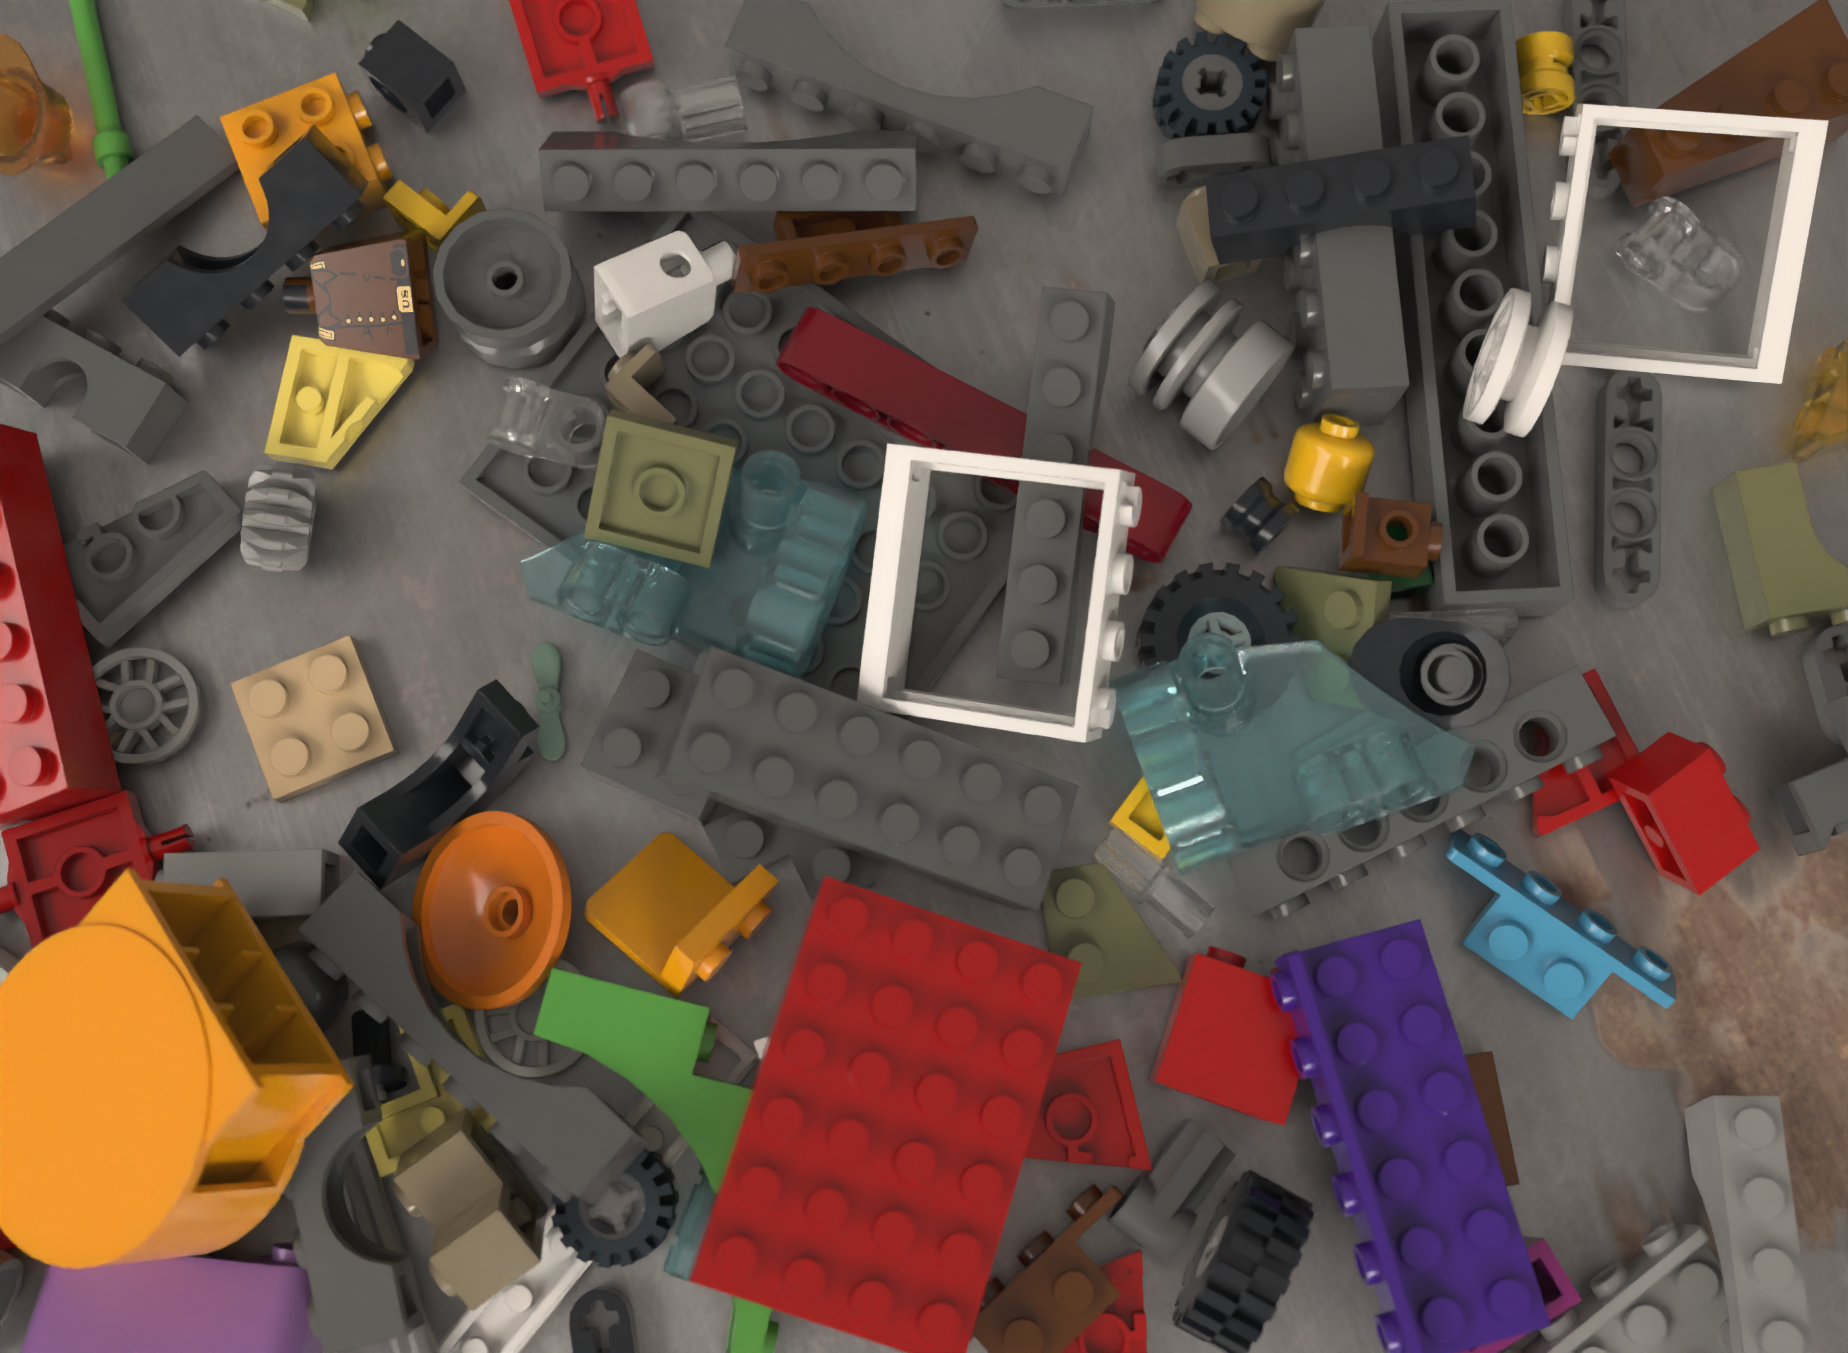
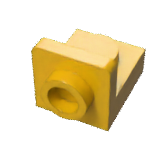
M400 180L383 196L396 223L407 231L425 229L427 246L437 254L440 245L456 225L479 212L487 211L481 197L472 190H468L451 210L431 191L422 188L419 193H416Z

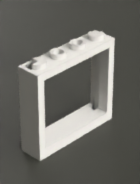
M1577 104L1575 117H1564L1560 135L1559 155L1569 156L1566 182L1555 181L1551 198L1550 220H1557L1560 223L1556 246L1545 247L1542 260L1541 284H1551L1547 307L1552 301L1567 305L1571 303L1597 125L1785 139L1747 355L1569 340L1561 365L1782 384L1829 121Z
M887 443L857 701L884 712L1085 743L1100 739L1102 737V729L1110 728L1116 708V692L1114 689L1108 688L1111 661H1119L1124 645L1125 627L1123 622L1117 621L1120 594L1127 595L1133 576V557L1131 554H1125L1128 528L1137 526L1142 506L1141 488L1134 486L1136 473L1117 469ZM931 470L1104 490L1076 714L904 688Z

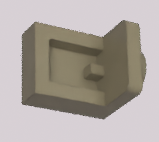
M650 343L646 344L638 353L634 351L628 352L615 363L609 372L608 379L610 381L604 386L612 405L618 411L679 426L677 419L646 391L665 370L659 351Z

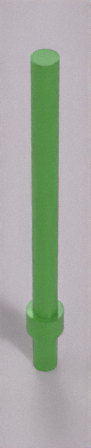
M69 0L97 135L92 139L96 163L98 167L105 170L106 179L108 180L135 160L131 139L127 133L122 132L95 1Z

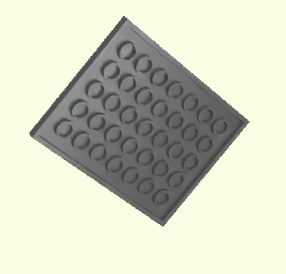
M673 211L649 241L652 242L679 230L688 234L699 252L721 240L729 244L735 255L739 247L757 244L711 211ZM731 279L716 287L713 317L705 324L659 351L665 370L646 389L652 397L677 419L679 426L739 440L714 558L710 568L584 538L607 415L612 409L617 410L612 405L604 386L610 381L608 379L610 370L620 359L596 323L594 310L460 479L459 484L467 492L697 658L700 653L713 646L857 701L887 443L914 447L921 446L800 385L783 374L775 363L805 309L813 307L827 312L929 365L931 364L814 283L783 287L771 293H759L756 291L735 293ZM931 470L905 689L929 692L1007 586L1017 495L978 475ZM886 712L905 720L910 718V715Z

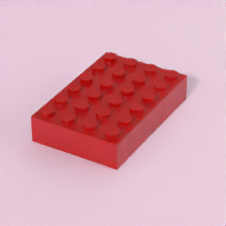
M825 876L818 886L687 1277L689 1281L906 1353H966L1082 963Z

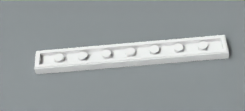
M710 1015L707 1021L718 1024L711 1056L708 1063L696 1060L693 1073L741 1084L760 1061L758 1054L715 1017ZM646 1095L641 1098L625 1118L631 1126L650 1142L645 1149L659 1154L663 1158L661 1162L667 1169H671L689 1147V1144L671 1119ZM618 1177L594 1205H591L592 1214L597 1222L605 1228L622 1229L641 1206L640 1193L629 1180ZM555 1204L546 1213L541 1262L474 1311H471L468 1307L436 1346L438 1353H520L594 1263L593 1261L585 1263L576 1258L578 1252L572 1247L566 1249L560 1241L563 1234L559 1226L554 1228L551 1217L556 1214Z

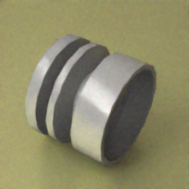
M1206 280L1183 302L1176 304L1152 332L1143 347L1142 356L1129 377L1128 386L1142 395L1151 390L1164 377L1165 379L1156 392L1152 404L1159 410H1163L1173 404L1184 393L1189 396L1191 400L1184 410L1179 426L1212 451L1230 436L1258 403L1284 368L1296 345L1264 320L1256 322L1238 338L1232 333V330L1238 322L1243 304L1236 299H1231L1211 317L1222 297L1223 289L1212 280Z

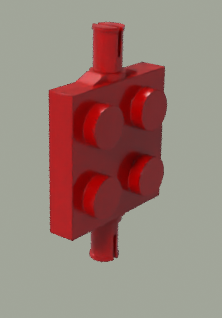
M509 0L539 98H545L569 90H587L597 124L608 123L601 103L602 99L605 100L611 122L619 119L621 114L618 111L610 83L615 82L622 75L655 66L636 0Z
M128 790L1 831L9 864L7 885L0 887V914L15 910L26 925L31 948L34 949L51 936L77 927L126 869H135L141 880L155 881L156 875L160 871V860L164 859V853H184L196 850V841L189 839L194 837V834L189 825L184 824L181 827L152 836L144 825L136 793Z

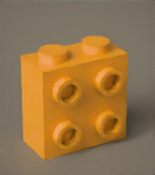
M335 72L220 116L258 218L266 231L269 224V210L258 178L274 159L314 124L369 182L363 195L359 198L365 205V208L357 217L387 206L383 199V196L388 192L384 181L394 178L392 169L379 143L369 145L363 129L373 126V123L359 91L348 94ZM329 225V226L326 227L324 230L329 229V228H331L332 226Z

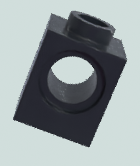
M399 19L386 33L379 34L369 43L364 57L358 63L373 91L426 133L433 128L466 91L454 62Z

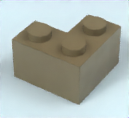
M464 1108L401 1154L393 1179L396 1182L394 1189L399 1201L414 1217L423 1215L434 1228L435 1235L429 1257L431 1261L429 1267L434 1280L448 1296L454 1297L458 1294L469 1309L474 1311L541 1262L547 1207L467 1108Z

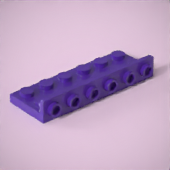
M1421 920L1410 921L1303 951L1295 950L1275 959L1278 971L1270 974L1273 994L1282 1013L1290 1011L1298 1036V1038L1291 1039L1290 1041L1293 1060L1300 1077L1303 1080L1311 1078L1318 1101L1317 1106L1311 1107L1314 1129L1321 1145L1324 1148L1331 1146L1339 1170V1174L1332 1175L1333 1191L1342 1214L1345 1217L1352 1215L1361 1243L1353 1245L1354 1260L1366 1287L1374 1285L1382 1313L1374 1315V1324L1384 1353H1458L1551 1326Z

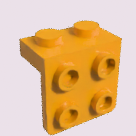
M664 832L654 838L588 899L584 908V916L588 922L673 997L678 999L698 977L707 982L719 971L732 954V950L728 947L740 935L749 940L765 924L773 913V909L766 903L779 880L762 865L758 864L734 887L674 834Z

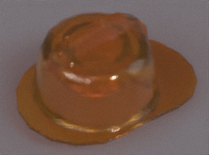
M0 34V173L2 175L17 176L30 169L32 165L44 166L50 163H68L73 157L69 143L73 129V114L67 99L57 90L40 80L31 58L20 42L7 34Z

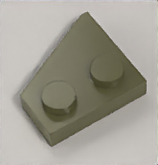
M1275 566L1274 577L1277 586L1286 595L1282 601L1283 607L1286 611L1294 608L1299 620L1293 629L1295 635L1301 634L1302 648L1297 654L1311 700L1368 710V708L1360 703L1350 685L1348 663L1354 645L1369 628L1388 620L1392 581L1295 566Z
M1101 862L1051 871L1041 902L1048 951L1082 963L1071 1000L1182 982L1181 972Z

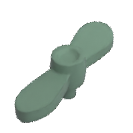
M542 642L536 646L532 655L534 674L539 688L535 695V705L540 712L537 745L542 757L554 762L563 755L566 746L564 728L559 714L564 707L563 697L558 691L562 659L560 652L552 643Z

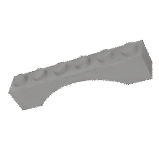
M1710 1096L1685 1107L1684 1113L1691 1172L1703 1199L1720 1259L1728 1306L1732 1353H1814L1780 1097Z

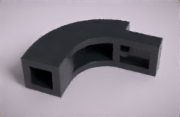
M497 679L484 685L476 691L447 740L425 763L400 783L356 809L338 844L378 889L382 890L423 863L435 845L455 824L469 816L483 812L500 796L534 754V751L528 745L540 726L528 714L525 707L515 700Z

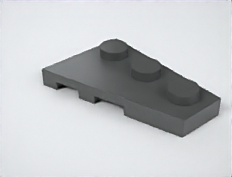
M203 470L135 503L133 512L111 523L101 526L95 522L75 532L77 539L63 545L81 623L98 642L110 648L241 530L242 513L244 510L213 477Z

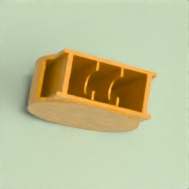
M126 869L77 927L57 933L41 942L17 963L1 983L0 1228L20 1249L32 1257L47 1264L79 1269L201 1255L232 1244L250 1232L276 1204L297 1166L306 1137L354 1086L353 1081L227 878L219 877L212 886L141 880L135 869Z

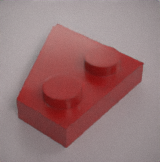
M1595 668L1582 675L1616 736L1598 745L1604 757L1570 774H1567L1562 763L1539 774L1545 786L1532 793V830L1536 838L1619 801L1620 799L1608 777L1639 754ZM1532 724V755L1544 756L1549 747V738L1544 729L1536 724Z

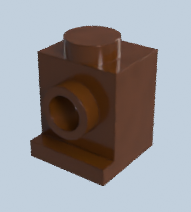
M1355 492L1343 508L1338 570L1416 579L1427 568L1428 560L1436 561L1441 550L1443 527L1441 522L1430 521L1432 504L1369 497V493ZM1386 526L1405 528V540H1393L1388 535Z

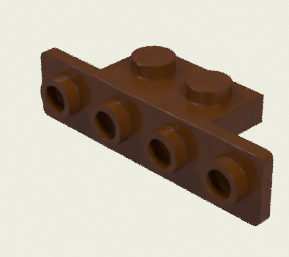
M776 211L773 227L778 241L739 247L737 249L731 283L735 293L752 291L771 293L783 287L810 283L830 285L842 279L869 275L888 277L900 271L927 267L946 269L967 260L979 227L974 216L903 225L899 211Z
M1094 1183L1089 1186L1066 1208V1213L1073 1219L1054 1238L1046 1229L1038 1234L1016 1256L1023 1267L1005 1284L997 1276L993 1277L986 1284L970 1341L975 1337L988 1353H1061L1121 1295L1116 1287L1075 1243L1082 1234L1124 1195L1115 1184H1110L1104 1191H1101Z

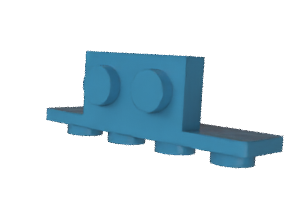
M1462 829L1455 831L1451 835L1446 857L1497 892L1463 934V945L1570 1019L1575 1017L1612 972L1666 1009L1675 1002L1677 992L1676 979L1672 974L1673 968L1660 954L1646 946H1640L1638 950L1617 936L1616 928L1603 915L1590 908L1580 911L1561 898L1562 893L1560 889L1546 876L1533 870L1526 874L1507 861V855L1504 850L1487 836L1480 833H1475L1471 836Z

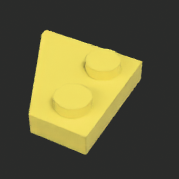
M292 335L264 453L272 460L332 470L411 374L414 368V360L326 346L320 339Z

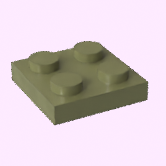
M612 409L606 419L584 538L710 568L714 558L739 440Z

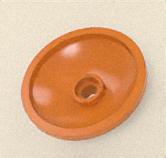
M488 811L474 814L455 824L435 845L425 860L413 897L412 920L421 927L423 959L430 983L447 1000L467 1009L499 1010L513 1006L526 999L547 979L562 953L571 918V887L568 871L560 850L548 833L532 820L513 813Z

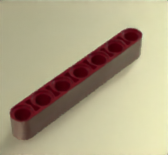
M813 307L805 309L776 360L777 368L793 381L923 448L1022 459L1027 419L1026 413L820 309ZM1092 448L1090 467L1117 469L1136 473L1134 486L1140 487L1142 491L1139 521L1136 527L1128 528L1126 552L1151 563H1164L1192 509V503L1175 489ZM980 476L1018 495L1019 480ZM1087 488L1083 530L1098 537L1104 490Z

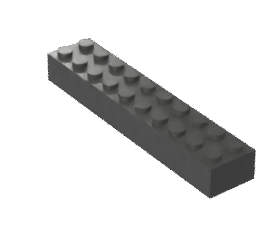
M1437 0L1387 3L1372 38L1383 149L1469 135L1476 192V226L1415 236H1410L1399 229L1392 228L1409 386L1405 391L1415 502L1432 504L1430 521L1441 522L1443 527L1439 557L1436 561L1429 560L1434 584L1424 593L1426 619L1459 620L1553 615L1574 599L1553 392L1551 390L1541 414L1524 438L1504 431L1506 401L1501 399L1483 424L1463 418V406L1475 362L1493 317L1510 288L1531 293L1529 325L1535 326L1539 317L1544 312L1511 0Z

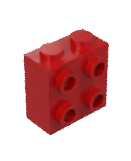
M1212 946L1208 947L1206 956L1199 953L1188 956L1182 975V982L1179 984L1149 1081L1274 1125L1285 1126L1300 1075L1296 1069L1290 1045L1291 1039L1298 1038L1290 1011L1284 1013L1280 1011L1271 986L1270 974L1277 972V968H1271L1269 977L1244 969L1247 960L1245 957Z

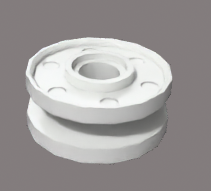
M1510 288L1493 317L1475 362L1463 406V418L1483 424L1501 399L1506 401L1504 431L1524 438L1541 414L1562 364L1572 328L1573 306L1552 301L1539 317L1535 326L1528 324L1531 313V293Z

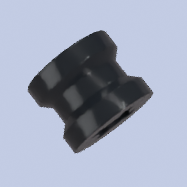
M1262 476L1229 508L1221 518L1220 523L1228 530H1238L1247 539V548L1255 556H1258L1292 522L1300 510L1291 502H1281L1273 494V485Z

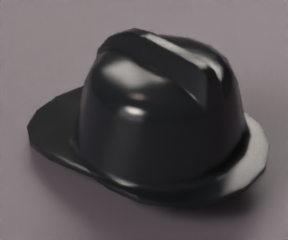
M1418 618L1385 620L1369 628L1354 645L1348 663L1350 685L1360 703L1379 717L1404 723L1443 727L1473 726L1495 713L1505 701L1511 683L1510 662L1501 643L1483 628L1462 622Z

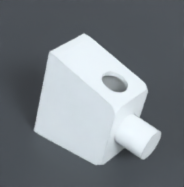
M678 230L594 266L595 321L619 358L630 351L638 353L648 343L657 351H660L708 322L714 315L716 287L731 279L736 255L724 240L699 252L688 234Z

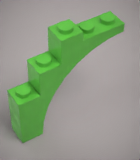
M552 968L533 1035L583 1052L631 1081L671 1119L698 1157L712 1190L716 1194L751 1087L693 1073L696 1060L708 1063L713 1049L718 1024L707 1021L710 1008ZM732 1296V1311L725 1353H773L779 1322L769 1320L772 1308Z

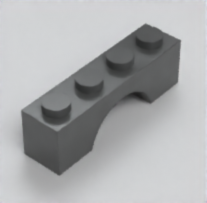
M370 1054L340 1060L354 1086L306 1137L297 1166L283 1191L286 1198L290 1201L293 1200L299 1227L295 1229L293 1235L294 1252L299 1266L302 1269H307L312 1296L307 1304L309 1326L313 1335L316 1338H321L324 1353H337L406 1336L425 1323L412 1256L387 1250L369 1240L353 1222L345 1202L344 1174L349 1157L362 1137L383 1121Z

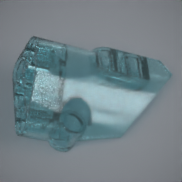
M1213 632L1202 633L1186 642L1181 648L1178 659L1168 663L1163 660L1109 680L1111 689H1114L1116 692L1117 705L1181 876L1310 829L1315 834H1334L1461 789L1464 786L1475 753V746L1447 733L1403 706L1350 668L1318 640L1236 647L1231 639L1222 634ZM1211 669L1225 670L1221 676L1214 679L1200 678L1203 673Z

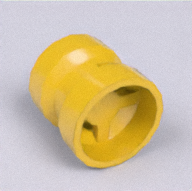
M1541 31L1525 35L1516 40L1523 114L1546 115L1557 113L1571 106L1575 100V81L1568 74L1567 69L1574 61V42L1572 38L1565 33Z

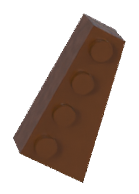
M1818 0L1655 109L1826 120L1829 122L1825 142L1839 138L1848 131V39L1828 0ZM1632 127L1607 155L1622 181L1621 184L1632 207H1636L1782 157L1785 138Z

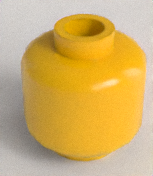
M1324 414L1321 422L1306 423L1296 430L1284 470V481L1294 491V500L1313 510L1334 513L1341 511L1343 505L1349 502L1355 492H1364L1375 456V450L1372 442L1358 432L1360 424L1357 421L1342 415Z

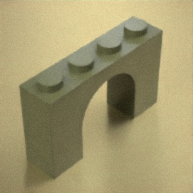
M1797 461L1734 471L1712 487L1745 632L1769 628L1771 637L1788 636L1810 630V621L1831 618L1832 626H1848V567L1833 558L1816 536Z

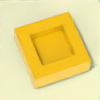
M1147 770L1108 824L1160 862L1200 807L1153 772Z

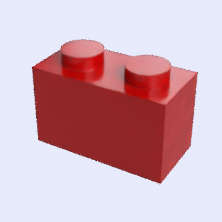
M1667 732L1608 778L1659 875L1701 895L1760 848L1748 826V823L1751 822L1749 811L1732 794L1723 776L1726 772V766L1720 755L1704 742L1695 743Z

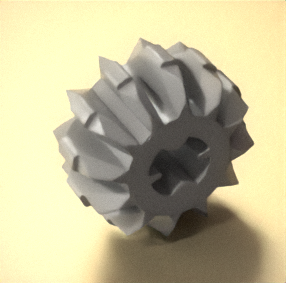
M277 462L276 465L259 463L252 471L245 494L240 533V551L246 564L261 566L262 570L283 572V570L300 571L307 563L315 522L318 490L317 480L312 471L297 469L296 465Z

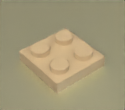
M351 635L230 683L272 798L279 803L400 754L357 640Z

